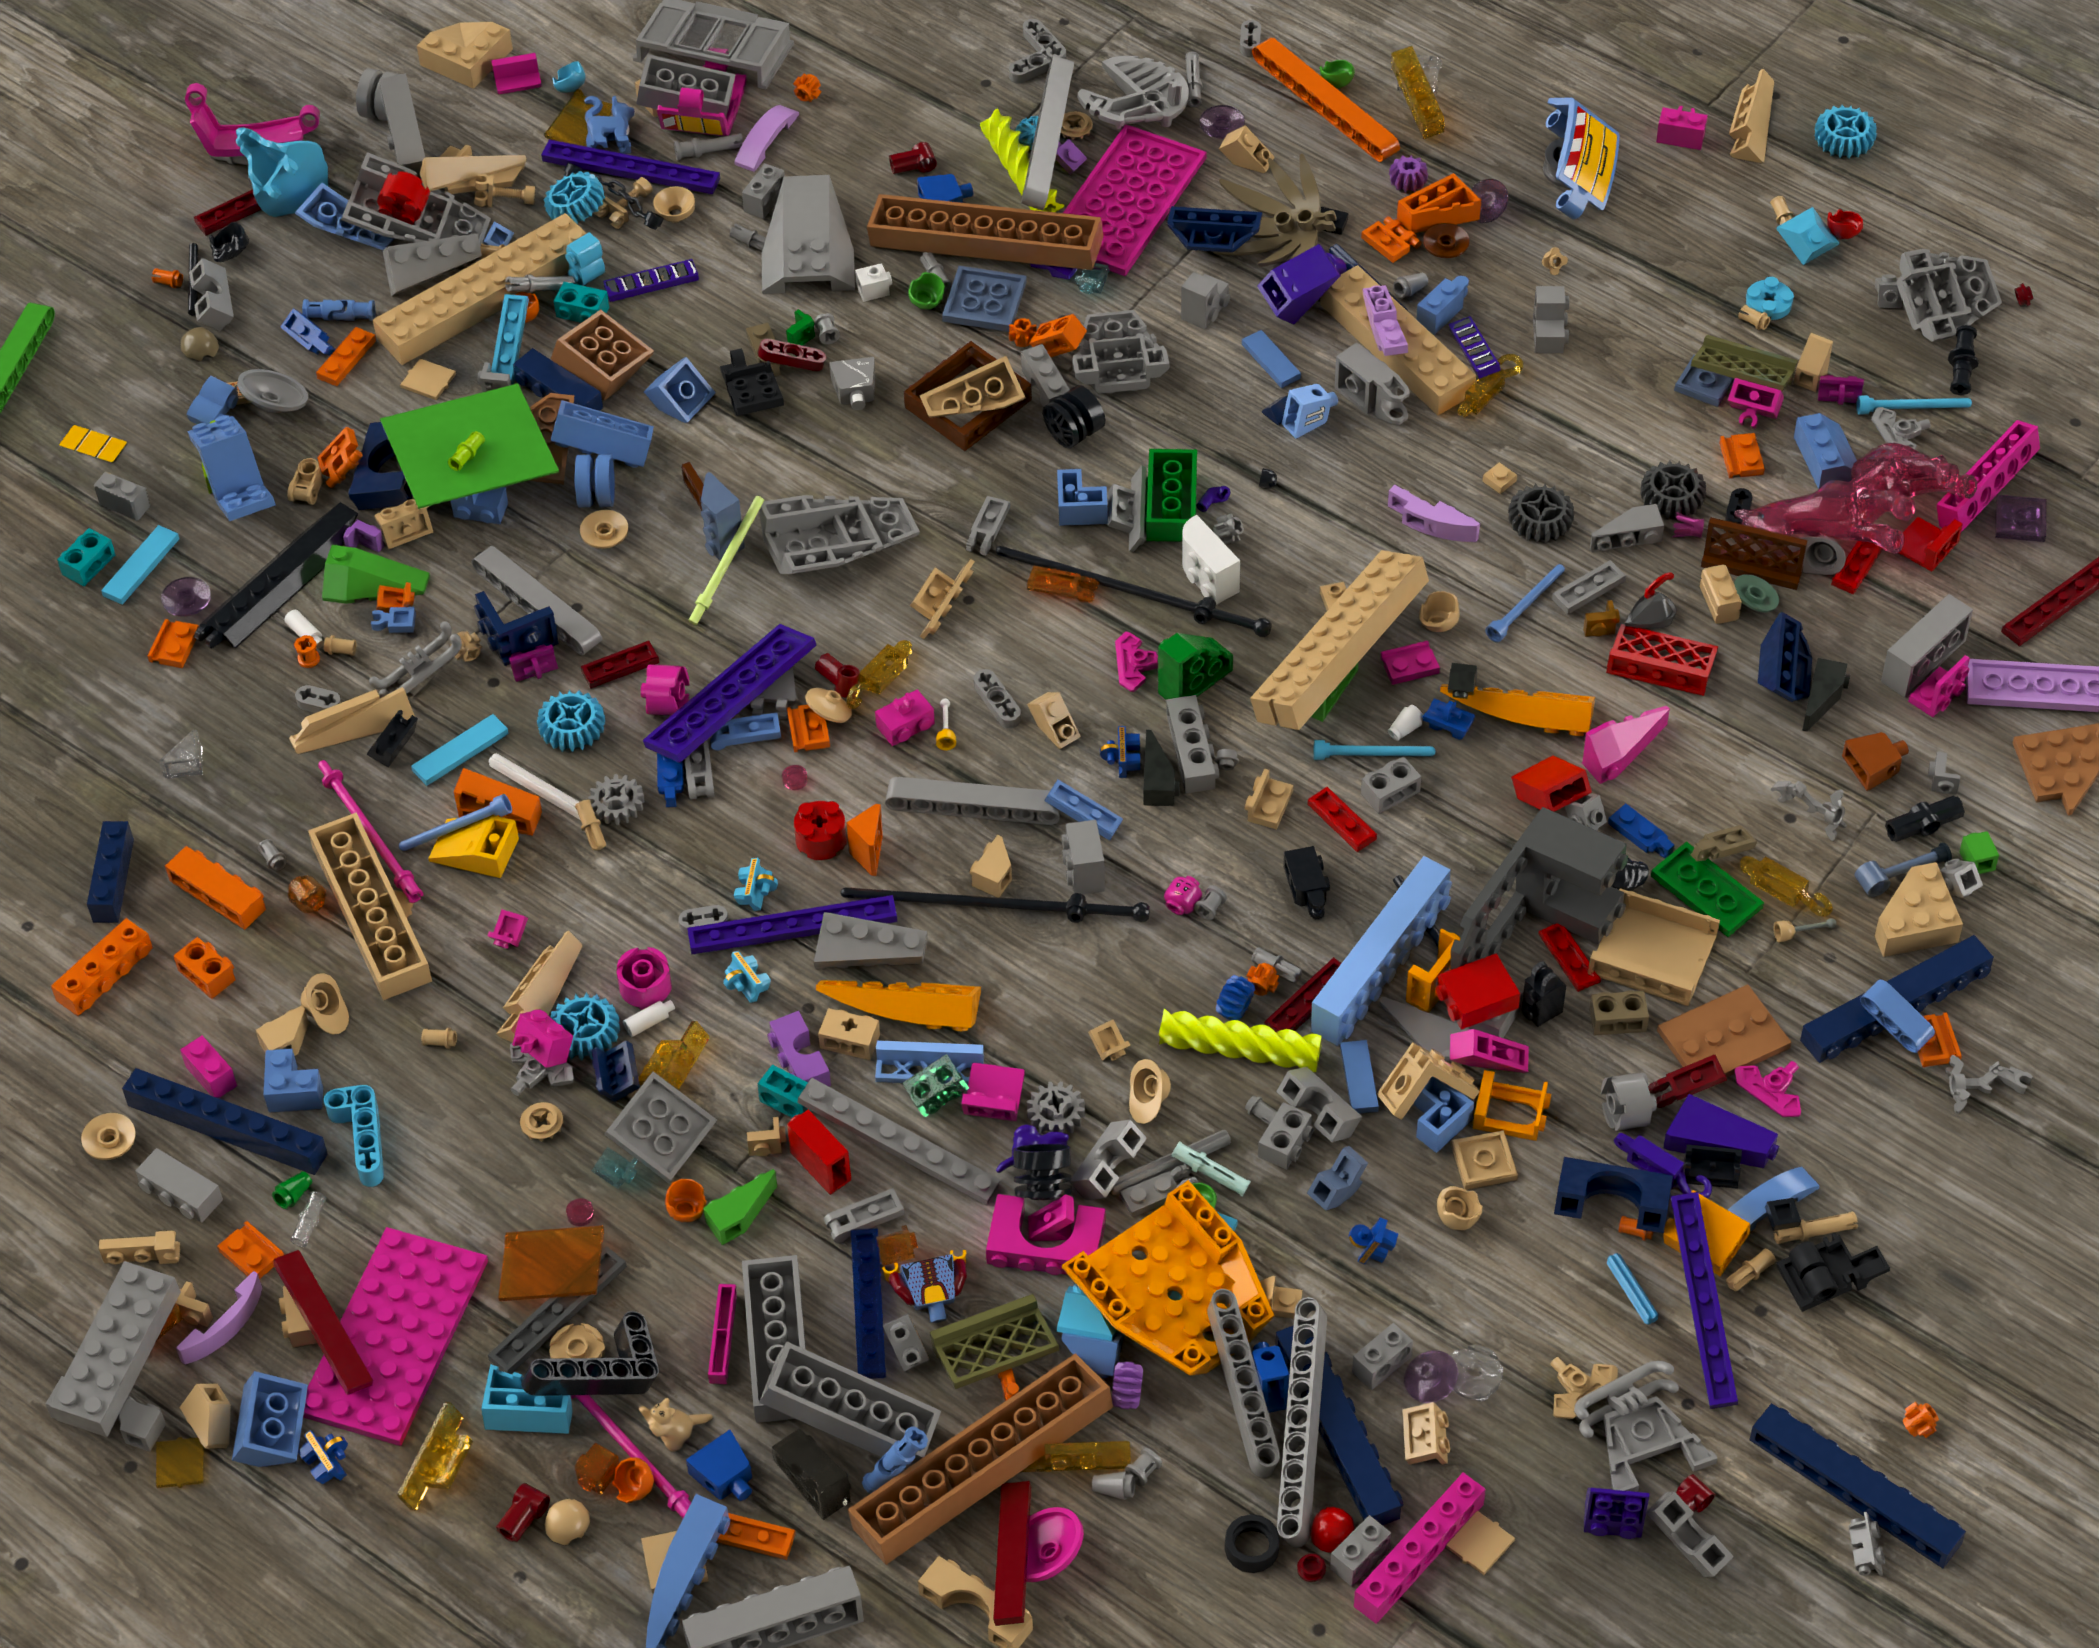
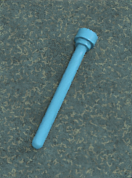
M1859 395L1856 402L1858 415H1867L1878 407L1886 409L1968 408L1972 405V400L1969 398L1874 400V398H1869L1868 395Z
M1314 740L1313 748L1314 760H1325V758H1330V755L1434 756L1436 752L1432 746L1330 745V743H1325V740Z

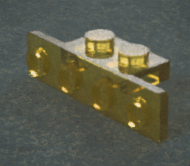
M691 1021L681 1040L660 1041L639 1076V1084L641 1086L654 1071L677 1090L680 1089L710 1038L698 1021Z
M444 1402L397 1494L398 1498L410 1510L416 1511L428 1488L450 1489L473 1443L468 1435H456L463 1420V1415L451 1402Z
M1130 1442L1045 1444V1455L1021 1472L1125 1469L1128 1464H1131Z

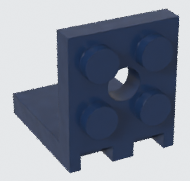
M482 591L475 594L477 605L474 606V610L480 620L477 621L478 628L482 635H487V643L491 651L497 652L504 666L510 664L509 658L514 653H526L534 650L536 646L543 644L546 646L559 644L554 613L550 606L503 624L486 593Z

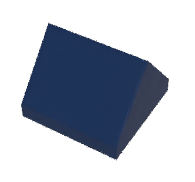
M1288 395L1277 399L1262 410V413L1278 426L1282 424Z

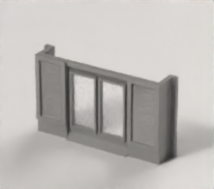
M663 0L636 39L637 52L633 56V61L642 63L649 50L654 49L757 71L758 88L766 90L793 47L794 40H790L789 23L762 18L758 17V14L697 1L696 3L682 0Z

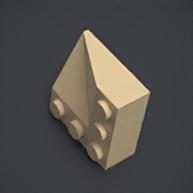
M494 22L457 23L430 32L417 45L421 66L473 89L493 70L491 60L505 58L513 50L510 29Z

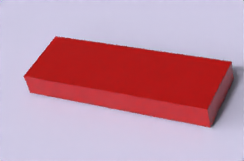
M1864 531L1847 556L1844 567L1833 577L1831 585L1854 595L1884 549L1886 540Z
M1325 787L1308 799L1307 805L1356 852L1377 840V833L1328 787Z
M1557 923L1538 932V935L1577 992L1601 982V978L1595 970L1591 972V975L1588 974L1589 960L1564 926Z

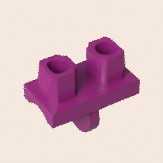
M1833 375L1820 376L1818 401H1834L1838 405H1843L1844 402L1856 403L1857 397L1862 395L1864 379L1855 376H1848L1847 378L1834 377Z
M543 644L536 646L532 651L526 653L517 652L509 658L516 682L534 676L536 679H541L543 673L558 669L552 645L546 646Z

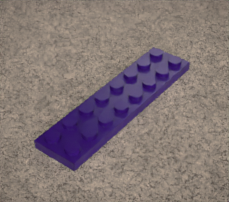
M779 624L644 738L645 748L680 763L816 647L815 639Z

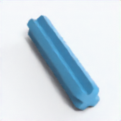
M1618 1253L1610 1255L1607 1258V1265L1643 1322L1647 1325L1658 1320L1657 1311L1622 1256Z

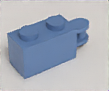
M1458 276L1453 281L1445 278L1417 305L1416 320L1435 335L1463 308L1464 297L1468 294V278Z

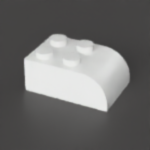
M1198 515L1193 516L1183 527L1182 566L1189 581L1195 583L1200 588L1204 597L1214 599L1217 605L1239 593L1240 560Z

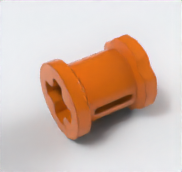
M308 635L297 638L294 647L297 653H299L297 658L299 665L304 668L316 666L320 661V656L315 650L317 644L314 638Z

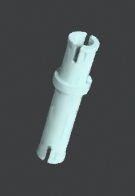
M1178 1142L1171 1157L1192 1167L1191 1170L1197 1173L1199 1171L1240 1194V1196L1244 1195L1251 1181L1207 1158L1206 1153H1199L1182 1142Z

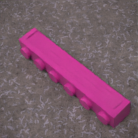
M719 1284L708 1370L710 1384H727L737 1300L735 1284Z

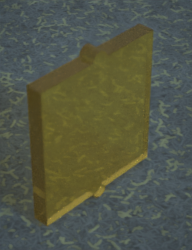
M178 1437L177 1440L156 1442L157 1488L174 1486L182 1488L183 1485L204 1483V1446L200 1443L198 1437L188 1439Z

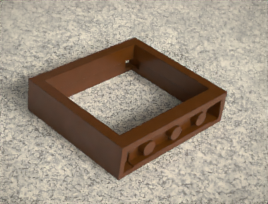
M970 341L961 349L959 348L948 359L943 360L932 371L927 372L916 383L910 385L904 391V403L907 410L959 448L966 451L1032 400L1031 383L1014 372L1026 399L1003 409L982 411L961 428L945 416L929 418L920 395L948 383L971 364L976 368H980L997 360Z

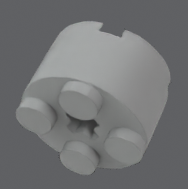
M1632 1073L1605 1078L1602 1082L1601 1094H1606V1102L1602 1103V1109L1608 1126L1615 1128V1131L1650 1125L1652 1111H1656L1657 1103L1655 1096L1650 1095L1646 1073Z

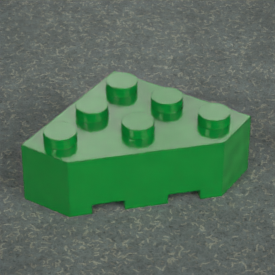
M1176 633L1169 639H1164L1158 646V694L1165 700L1193 695L1198 697L1233 671V654L1213 638Z

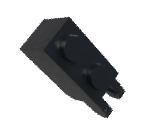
M1314 846L1284 851L1283 868L1294 903L1301 907L1307 906L1308 913L1313 919H1322L1325 914L1327 891H1330V882L1328 876H1323L1324 865L1321 855L1317 856Z
M1543 961L1538 962L1532 968L1531 976L1525 979L1521 1007L1525 1018L1532 1020L1537 1027L1563 1013L1567 986Z

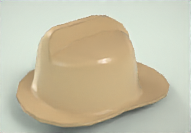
M320 973L312 976L301 994V1005L304 1006L306 1013L314 1018L317 1025L323 1031L332 1035L340 1034L349 1023V1014L339 987L330 975Z
M1149 1059L1138 1061L1134 1065L1130 1077V1113L1137 1123L1142 1124L1151 1122L1157 1116L1161 1103L1168 1097L1171 1089L1170 1078L1167 1073Z

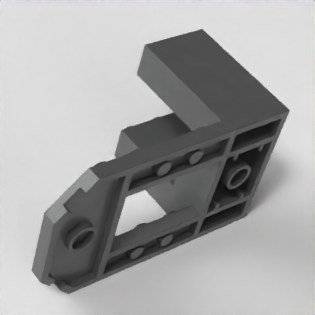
M1542 807L1463 916L1460 926L1464 928L1460 941L1454 940L1451 948V970L1495 953L1498 955L1504 939L1510 938L1514 925L1517 921L1523 920L1526 912L1552 924L1558 923L1568 931L1599 944L1603 936L1607 937L1610 934L1613 922L1616 918L1620 919L1626 908L1624 892L1611 887L1618 870H1623L1627 864L1626 843ZM1516 877V892L1487 930L1486 922L1492 909H1497L1502 895L1505 891H1510Z

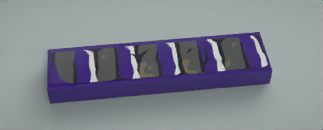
M693 259L604 280L603 284L605 291L608 293L609 302L698 281L699 276Z
M1471 316L1448 324L1453 337L1478 378L1501 370L1499 362Z

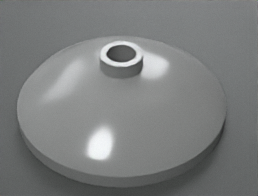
M252 369L241 373L238 378L237 386L241 394L262 410L273 413L294 412L303 408L307 403L308 393L299 382L284 374L264 369Z

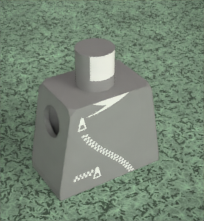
M874 357L829 362L831 382L840 404H851L852 409L862 410L865 408V402L874 400L876 377Z

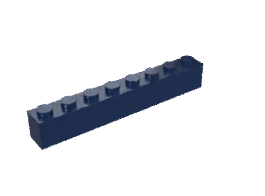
M1973 935L1886 982L1918 1012H1921L1927 1005L1935 1001H1942L1955 990L1960 991L1970 982L1985 978L1991 971L1994 956ZM1862 995L1803 1025L1800 1041L1819 1063L1826 1059H1834L1841 1051L1849 1047L1854 1048L1865 1038L1876 1036L1883 1031L1884 1027L1862 1006L1860 1002Z
M137 1068L134 1069L122 1088L129 1107L312 1175L317 1173L328 1155L322 1136Z
M1294 1325L1277 1331L1275 1345L1280 1347L1289 1374ZM1314 1337L1308 1338L1304 1345L1311 1343ZM1325 1352L1318 1431L1362 1519L1365 1520L1370 1515L1382 1526L1399 1520L1401 1507H1403L1402 1497L1398 1490H1393L1390 1484L1391 1477L1386 1467H1381L1378 1461V1450L1373 1443H1369L1366 1437V1427L1362 1420H1357L1354 1414L1356 1411L1353 1401L1350 1397L1346 1398L1344 1395L1342 1380L1338 1374L1334 1375L1331 1369V1359L1328 1353ZM1312 1363L1305 1365L1302 1371L1308 1370ZM1309 1390L1304 1391L1301 1394V1398L1306 1397Z
M1771 1403L1752 1426L1749 1439L1751 1442L1864 1516V1512H1867L1872 1521H1877L1879 1527L1942 1569L1962 1545L1966 1531L1962 1529L1959 1523L1939 1514L1932 1505L1921 1502L1906 1488L1898 1487L1889 1481L1883 1473L1874 1471L1865 1465L1859 1457L1850 1455L1842 1450L1833 1440L1822 1437L1816 1433L1813 1427L1806 1423H1801L1792 1417L1786 1409L1778 1408Z

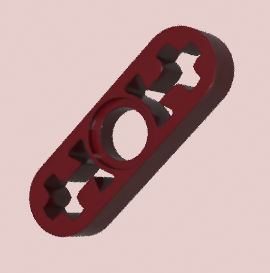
M763 339L757 351L758 356L764 361L811 371L822 370L826 361L825 353L819 349L773 339ZM787 353L794 354L797 357L790 356Z

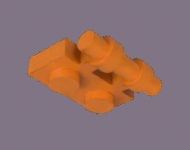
M1389 216L1383 221L1385 225L1377 221L1363 230L1361 238L1392 263L1410 252V245L1417 249L1422 243L1411 230L1407 231L1402 227L1403 224L1397 219L1393 220Z
M347 426L317 457L321 473L330 477L326 481L330 488H333L337 483L340 484L346 478V473L350 469H355L359 464L358 461L363 456L359 450H356L358 443L354 430Z

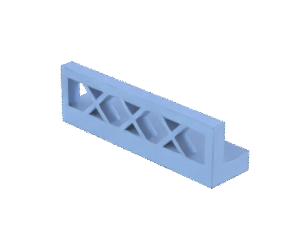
M877 1041L875 1082L968 1086L970 1077H965L961 1072L966 1068H971L972 1063L984 1064L983 1045ZM883 1064L895 1065L898 1070L892 1074L882 1073ZM913 1066H921L925 1071L919 1075H912L908 1070ZM939 1067H947L951 1070L946 1076H939L934 1071Z

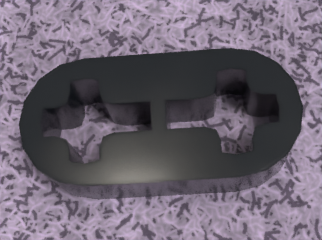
M1738 488L1732 491L1725 521L1747 525L1753 495L1749 490ZM1739 499H1744L1742 505L1738 504ZM1735 514H1740L1739 519H1734Z

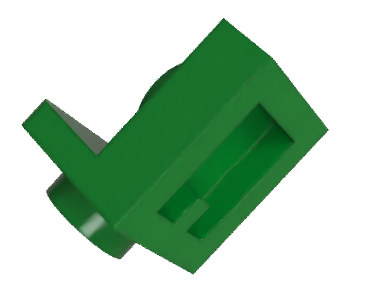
M798 309L794 312L796 324L791 325L786 330L788 343L802 346L815 337V323L810 315L804 314Z

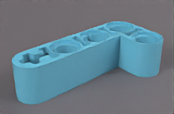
M368 1085L330 1090L324 1096L328 1117L334 1123L352 1122L355 1164L360 1181L367 1187L377 1186L383 1180L384 1170L379 1108L374 1090Z

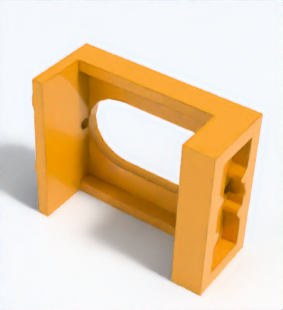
M1444 929L1440 930L1437 962L1429 972L1414 964L1409 969L1406 990L1407 1003L1429 1013L1438 1002L1439 998L1435 985L1438 982L1439 974L1444 973L1448 967L1451 970V948L1454 940L1460 941L1461 939L1457 934L1450 933Z
M1484 1070L1474 1113L1473 1129L1487 1132L1504 1130L1505 1135L1537 1141L1538 1132H1544L1547 1116L1542 1115L1543 1109L1549 1110L1552 1094L1547 1093L1548 1082H1544L1542 1091L1494 1082L1495 1072ZM1495 1098L1529 1105L1537 1112L1536 1120L1531 1124L1522 1125L1486 1118L1490 1099Z

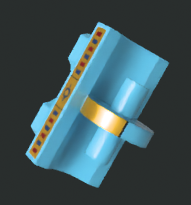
M751 858L750 866L739 869V880L742 885L746 884V886L736 888L734 892V898L739 905L749 904L754 911L761 910L764 896L768 895L771 891H775L778 886V880L772 876L773 873L760 866L759 858Z
M739 951L732 952V962L725 970L727 976L723 984L729 990L736 988L738 991H742L750 1003L756 1002L759 993L769 989L771 979L766 973L756 975L755 972L757 971L758 964L753 955L743 957Z

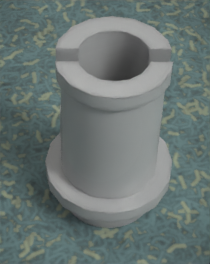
M270 839L260 842L261 846H258V851L267 860L269 869L275 871L283 869L286 865L284 853L279 852Z
M1253 1095L1246 1103L1245 1109L1248 1110L1249 1115H1255L1269 1126L1277 1111L1264 1103L1262 1097Z

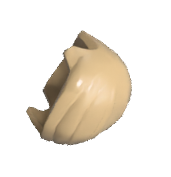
M1436 591L1428 595L1426 602L1421 605L1419 611V619L1422 625L1433 632H1446L1452 629L1458 623L1460 617L1457 597L1446 591Z
M1450 1186L1443 1189L1438 1196L1437 1210L1443 1224L1452 1230H1467L1471 1228L1482 1214L1483 1206L1479 1202L1478 1194L1474 1191Z

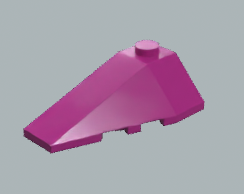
M1663 706L1643 712L1638 718H1634L1632 715L1626 716L1623 720L1624 722L1616 723L1614 720L1608 721L1586 732L1582 764L1599 784L1615 779L1668 724L1670 708Z

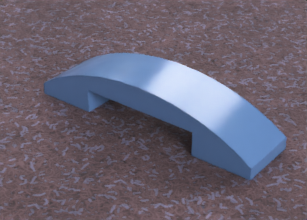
M1803 1167L1794 1168L1761 1184L1737 1201L1728 1211L1749 1222L1751 1232L1756 1228L1757 1222L1768 1216L1765 1209L1768 1201L1788 1198L1800 1201L1819 1189V1184Z

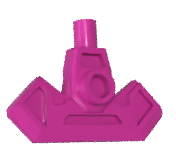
M1124 632L1115 641L1119 684L1130 692H1135L1146 681V677L1141 673L1158 668V655L1155 651L1139 649L1142 645L1141 639L1130 632Z
M1790 1061L1784 1068L1778 1067L1763 1078L1758 1066H1738L1735 1068L1736 1084L1782 1117H1799L1801 1115L1799 1096L1785 1094L1792 1082L1793 1074L1799 1069L1794 1061Z

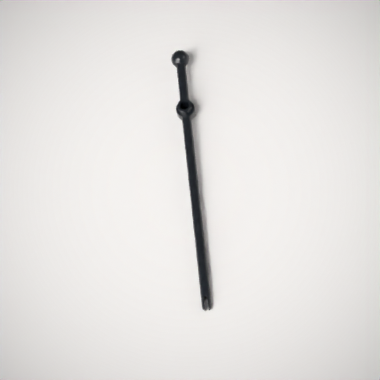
M1004 546L996 548V553L1006 558L1194 612V620L1199 624H1206L1207 621L1215 618L1252 629L1259 637H1266L1271 632L1272 623L1266 618L1253 620L1216 609V602L1210 597H1205L1203 600L1195 603Z
M846 887L841 889V896L844 898L871 899L893 895L894 901L1066 912L1068 920L1074 923L1081 922L1086 914L1133 917L1138 922L1147 921L1150 914V906L1144 902H1139L1134 906L1088 904L1086 897L1080 893L1072 894L1067 902Z

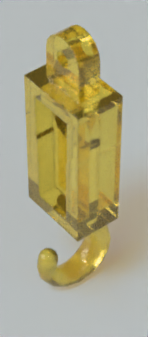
M1515 354L1501 356L1498 359L1499 365H1502L1505 361H1513L1516 363V366L1505 370L1501 369L1496 373L1479 378L1465 392V401L1460 405L1458 414L1464 418L1471 412L1477 415L1505 387V378L1517 375L1523 370V360Z
M902 640L894 647L887 644L860 671L859 683L851 688L847 696L846 703L848 708L856 709L861 705L862 699L857 698L861 691L868 690L880 695L908 666V656L912 652L911 642ZM888 660L894 662V663H893L892 665H890V666H887V665H886V662H887Z
M1751 856L1741 858L1740 869L1750 875V883L1792 907H1795L1801 900L1818 916L1826 917L1832 913L1833 906L1826 896L1818 892L1814 894V898L1823 903L1825 907L1823 908L1807 893L1809 880L1766 856L1762 861ZM1768 873L1771 876L1775 877V879H1770L1764 874Z

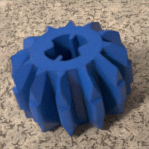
M1231 976L1219 994L1216 1011L1228 1020H1240L1246 1010H1248L1254 996L1255 985L1242 976Z

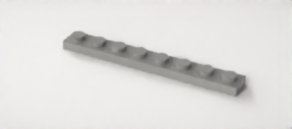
M814 1078L810 1079L798 1097L797 1103L984 1205H987L1000 1183V1179Z

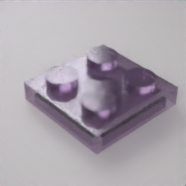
M1997 495L1995 538L2045 542L2047 499Z

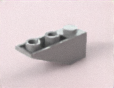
M1657 504L1633 507L1592 533L1590 552L1662 542L1664 524Z

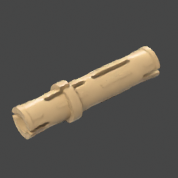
M1852 1211L1809 1221L1801 1219L1799 1227L1775 1230L1774 1232L1777 1233L1773 1234L1777 1244L1799 1239L1803 1242L1814 1236L1857 1229L1858 1221L1856 1214Z

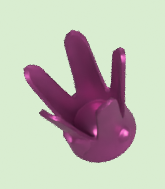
M1676 512V519L1684 523H1674L1673 527L1676 529L1674 530L1675 535L1672 537L1695 536L1701 538L1703 530H1708V528L1703 527L1704 519H1694Z

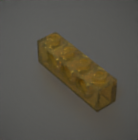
M1409 46L1392 52L1391 68L1422 138L1426 139L1444 133V116L1413 47Z

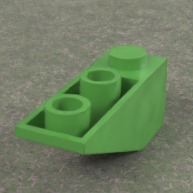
M774 1169L767 1173L759 1174L754 1180L734 1188L729 1194L720 1199L712 1200L703 1208L705 1222L721 1245L726 1244L748 1230L777 1188L776 1172Z

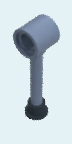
M1943 842L1928 854L1886 869L1880 868L1876 861L1866 862L1856 870L1854 876L1869 897H1877L1890 887L1891 882L1889 878L1909 872L1911 867L1933 862H1937V864L1952 860V853L1949 846Z

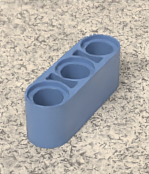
M1878 980L1861 996L1860 1002L1862 1006L1908 1051L1918 1052L1935 1035L1933 1026L1888 982Z

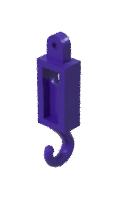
M1619 1133L1615 1137V1145L1628 1154L1627 1162L1640 1170L1673 1175L1671 1189L1678 1184L1683 1194L1692 1192L1686 1182L1684 1162L1640 1135L1635 1140L1624 1133ZM1698 1175L1696 1180L1704 1185V1191L1699 1194L1709 1198L1712 1193V1185L1706 1177Z

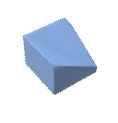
M493 222L482 243L492 246H500L501 244L507 246L514 232Z

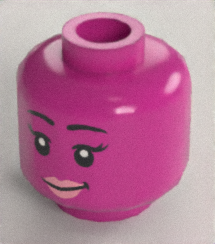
M1191 876L1174 878L1164 893L1166 907L1177 915L1193 912L1195 903L1202 898V891L1198 887L1200 885L1199 882Z

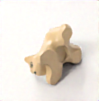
M665 1398L652 1409H648L645 1406L639 1407V1411L648 1422L652 1433L656 1437H661L670 1452L678 1451L683 1447V1444L691 1437L694 1425L705 1424L713 1418L711 1414L687 1415L683 1411L670 1408L669 1398Z

